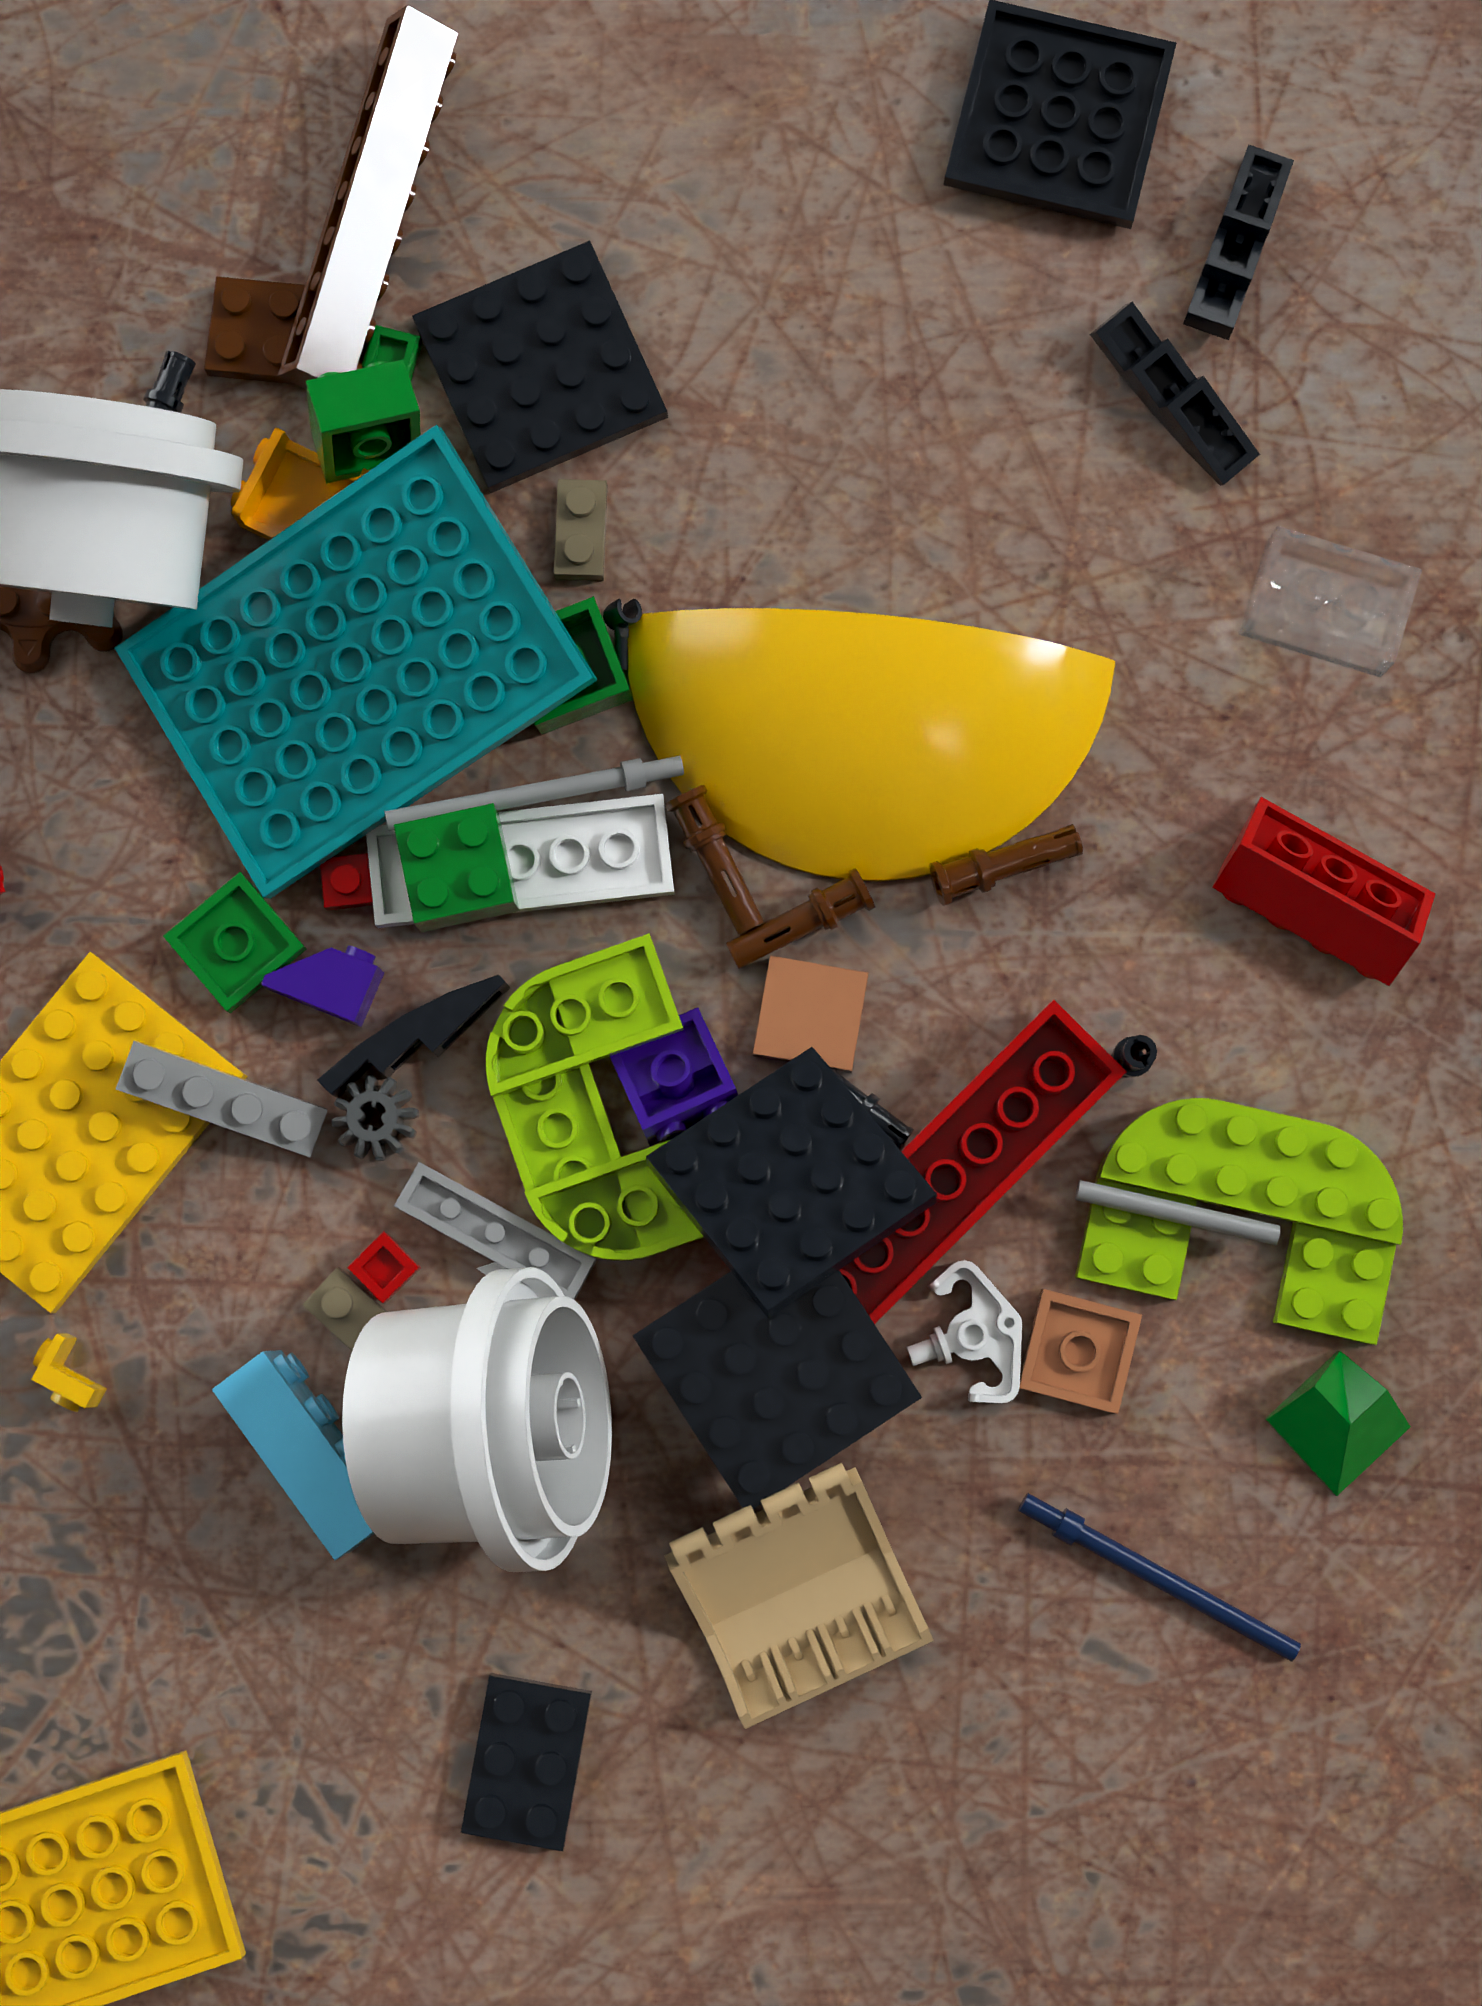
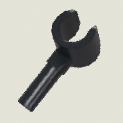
M617 599L610 603L603 612L605 624L614 630L616 654L622 670H628L629 626L638 622L642 616L641 605L636 599L625 603L623 609L621 599Z

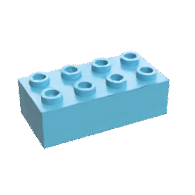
M282 1350L262 1351L215 1386L212 1391L332 1558L337 1560L353 1551L375 1534L365 1522L351 1488L345 1460L343 1435L334 1424L339 1419V1416L323 1394L317 1397L313 1395L304 1382L309 1378V1374L293 1353L286 1356Z

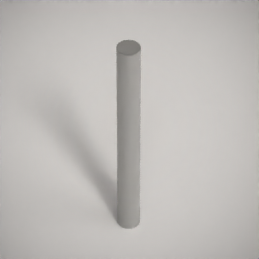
M1079 1180L1076 1189L1075 1200L1271 1245H1276L1280 1236V1225L1082 1180Z

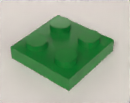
M241 872L236 874L163 935L220 1005L230 1014L263 987L261 983L266 974L288 966L307 950Z

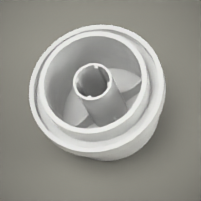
M0 389V586L52 593L49 620L112 627L115 601L197 610L210 492H240L243 459L236 455L214 450L216 424L206 419L110 400L56 393Z
M535 1267L490 1272L476 1285L467 1304L383 1312L371 1318L364 1326L355 1342L347 1368L343 1394L342 1427L345 1460L351 1488L358 1508L369 1528L377 1537L390 1544L478 1542L490 1560L508 1572L547 1571L560 1565L570 1553L577 1537L587 1532L597 1518L607 1488L611 1461L612 1416L607 1372L597 1335L583 1308L572 1298L564 1296L557 1283L547 1273Z

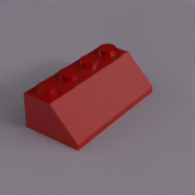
M1263 797L1259 798L1225 858L1212 886L1230 902L1248 907L1266 917L1273 926L1291 931L1310 942L1318 951L1334 955L1353 966L1364 977L1376 979L1387 986L1392 984L1420 945L1436 894Z

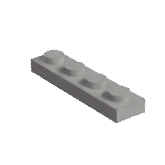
M135 1040L116 1086V1090L307 1157H310L328 1111L327 1108Z
M418 1162L394 1205L397 1209L506 1269L535 1267L544 1271L557 1283L564 1296L570 1297L573 1300L578 1296L597 1261L594 1257L573 1249L554 1235L421 1162Z

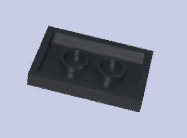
M495 1673L489 1675L461 1833L557 1851L564 1850L592 1691Z

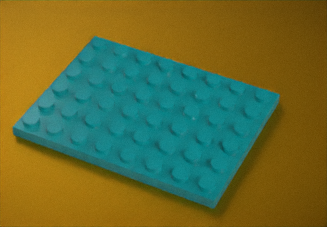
M438 425L430 428L201 587L198 594L197 610L173 607L115 647L116 652L262 897L269 899L386 822L384 811L410 806L597 681L596 676L450 440Z

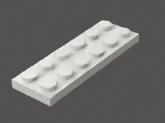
M663 794L498 812L520 910L517 912L675 895ZM387 825L378 826L366 834L375 926L377 928L414 924L395 830L388 831Z

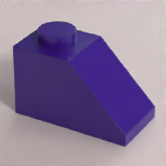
M348 945L345 953L331 947L266 974L261 985L274 993L362 1027L384 972L373 964L376 956Z

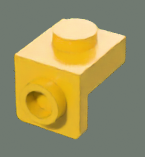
M57 1333L53 1340L47 1338L38 1349L33 1360V1365L37 1369L31 1380L53 1391L50 1399L66 1409L78 1412L80 1407H98L107 1388L64 1366L77 1338L68 1333Z

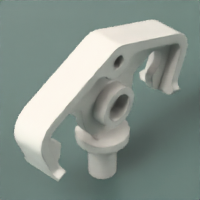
M966 1260L957 1261L943 1271L928 1287L935 1294L944 1295L952 1292L953 1284L956 1281L966 1280L972 1289V1305L969 1309L954 1316L949 1323L946 1334H943L941 1327L938 1326L933 1328L934 1333L929 1335L930 1339L907 1346L911 1363L915 1366L937 1358L938 1362L944 1360L946 1364L952 1363L950 1354L952 1352L963 1359L971 1361L988 1357L1001 1371L1002 1381L996 1387H989L984 1382L972 1385L969 1389L968 1401L1008 1403L1016 1397L1020 1388L1022 1319L1019 1313L978 1266Z

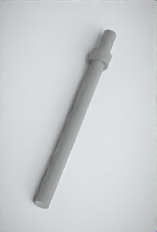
M681 756L643 763L641 758L622 761L620 762V767L388 810L384 811L388 831L394 830V824L494 803L497 810H503L624 787L625 791L646 788V782L684 775V768Z

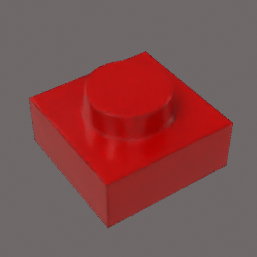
M368 853L332 857L320 865L324 908L327 911L373 906Z
M384 1231L347 1267L382 1304L387 1303L421 1269L404 1249Z

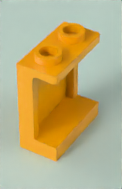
M276 427L269 439L263 438L259 443L253 457V464L255 466L247 482L242 480L241 491L233 492L231 514L240 527L267 540H271L369 472V470L363 468L358 477L326 484L317 453L291 441L285 431Z

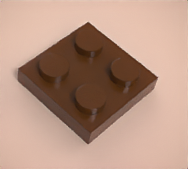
M216 276L204 365L207 375L294 384L279 377L278 373L305 285Z

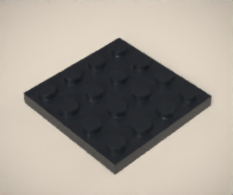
M989 0L943 185L1131 229L1177 43L996 0Z
M590 240L412 315L416 328L490 493L668 418L665 404Z
M810 1047L646 1156L647 1166L768 1319L937 1203V1193L813 1047Z
M839 1270L769 1319L730 1271L632 1335L742 1508L751 1505L755 1509L762 1504V1499L785 1489L922 1398Z

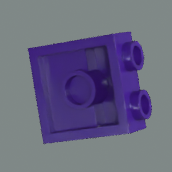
M698 1007L679 1015L684 1030L610 1056L650 1146L675 1138L738 1096L736 1087Z

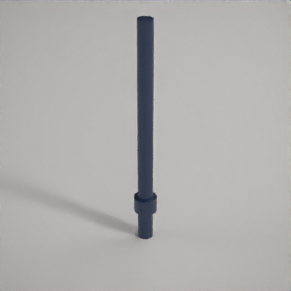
M1029 1493L1023 1498L1018 1511L1052 1529V1536L1070 1546L1074 1542L1291 1662L1296 1658L1301 1643L1085 1525V1518L1065 1508L1062 1512Z

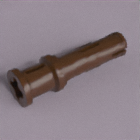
M701 785L665 803L664 806L667 812L674 813L686 837V840L683 842L685 848L689 849L691 853L696 851L716 894L719 896L738 935L764 923V920L723 840V837L726 836V827L724 823L717 822L704 797L707 789L705 785ZM689 807L694 809L702 827L697 826ZM722 871L726 873L737 895L736 897L732 895L726 881L724 880L721 874Z
M1071 824L1059 830L1019 841L1013 845L988 853L984 849L979 850L976 848L969 851L968 857L943 865L938 861L930 863V877L940 903L945 906L951 904L952 898L978 889L982 893L992 890V887H995L998 880L1022 872L1025 873L1062 859L1082 855V841L1079 833L1076 832L1075 826Z
M857 869L850 870L849 877L824 890L818 887L811 890V894L808 895V901L727 942L726 946L738 969L785 947L821 927H824L825 931L828 929L833 930L838 927V921L863 908L868 911L876 908ZM853 894L852 896H850V897H848V898H846V899H844V900H842V901H840V902L834 904L835 902H837V901H839V900H841V899H843V898H845V897H847V896ZM786 927H789L788 929H786V930H784V931L778 933L777 935H775V936H773V937H771V938H769V939H767V940H764L765 938L769 937L770 935H772V934H774V933H776V932H778V931H780V930H782V929H784V928H786Z

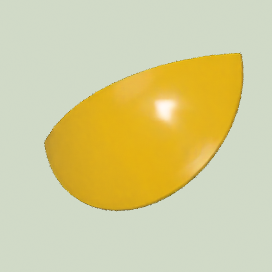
M720 608L644 613L638 622L629 626L628 678L636 712L646 738L658 760L681 756L684 775L670 778L680 793L683 794L693 788L705 785L707 793L704 797L717 822L724 823L726 827L725 833L728 837L754 853L783 866L816 876L841 880L849 877V871L854 868L857 869L863 881L881 882L929 875L930 863L938 861L943 865L968 857L969 851L976 848L979 850L984 849L988 853L1028 827L1065 789L1090 751L1103 721L1111 693L1115 661L1112 659L1022 635L925 619L828 610Z

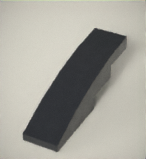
M1248 144L1183 325L1226 340L1230 339L1264 243L1271 229L1294 160Z
M1133 301L1124 305L1089 334L1150 412L1220 486L1226 484L1260 455L1204 376L1195 377L1167 338L1162 341L1159 339Z
M498 974L448 992L402 1015L357 1045L317 1081L332 1096L340 1098L347 1091V1084L350 1082L356 1083L373 1065L383 1075L390 1077L423 1044L439 1057L510 987Z

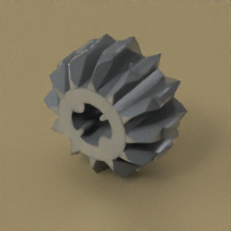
M367 1075L365 1078L366 1092H362L358 1085L350 1082L346 1087L348 1092L354 1097L351 1103L342 1098H336L334 1102L336 1107L347 1111V1115L332 1119V1126L340 1129L349 1128V1130L341 1135L338 1142L341 1146L347 1147L357 1141L354 1156L360 1159H364L372 1146L375 1160L384 1161L386 1158L385 1144L388 1143L395 1153L401 1154L404 1151V1147L397 1139V1136L400 1133L408 1138H415L417 1131L404 1125V1120L418 1118L419 1110L410 1107L401 1109L402 1106L410 1101L412 1093L404 1089L393 1096L397 1083L395 1079L388 1077L379 1090L376 1077L374 1075ZM384 1106L386 1112L381 1116L384 1123L382 1128L377 1129L369 1125L367 1130L365 1124L370 1120L367 1111L371 1107L382 1111Z

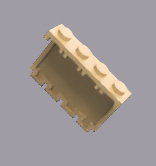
M839 1463L809 1477L812 1485L809 1489L803 1491L798 1482L762 1499L761 1503L764 1509L757 1513L749 1505L712 1522L716 1532L708 1536L702 1527L669 1542L672 1552L664 1556L670 1572L707 1639L727 1685L738 1717L745 1729L934 1641L856 1467L846 1471L843 1464Z

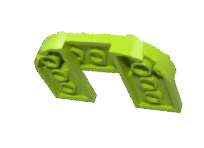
M650 933L557 965L532 977L521 985L506 1001L493 1031L490 1032L486 1050V1075L490 1094L494 1099L525 1189L524 1193L535 1215L556 1238L566 1245L592 1257L605 1260L632 1261L644 1259L703 1238L700 1231L647 1166L646 1156L668 1141L621 1157L589 1063L684 1030Z
M1190 1098L1168 1102L1146 1112L1127 1125L1112 1141L1099 1165L1095 1179L1096 1184L1196 1206L1197 1201L1293 1222L1273 1323L1369 1345H1377L1396 1245H1401L1403 1215L1397 1189L1386 1167L1360 1140L1343 1130L1320 1122L1221 1100ZM1090 1203L1075 1278L1177 1300L1192 1226Z

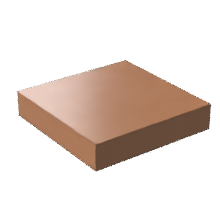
M770 956L753 1056L789 1062L810 1047H813L831 1069L834 1068L838 1071L851 1073L869 973Z
M1041 1289L1020 1373V1388L1118 1414L1142 1315L1051 1290Z

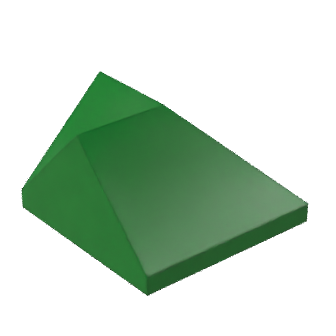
M1337 1351L1265 1418L1269 1425L1335 1496H1338L1411 1427L1389 1391L1341 1351Z

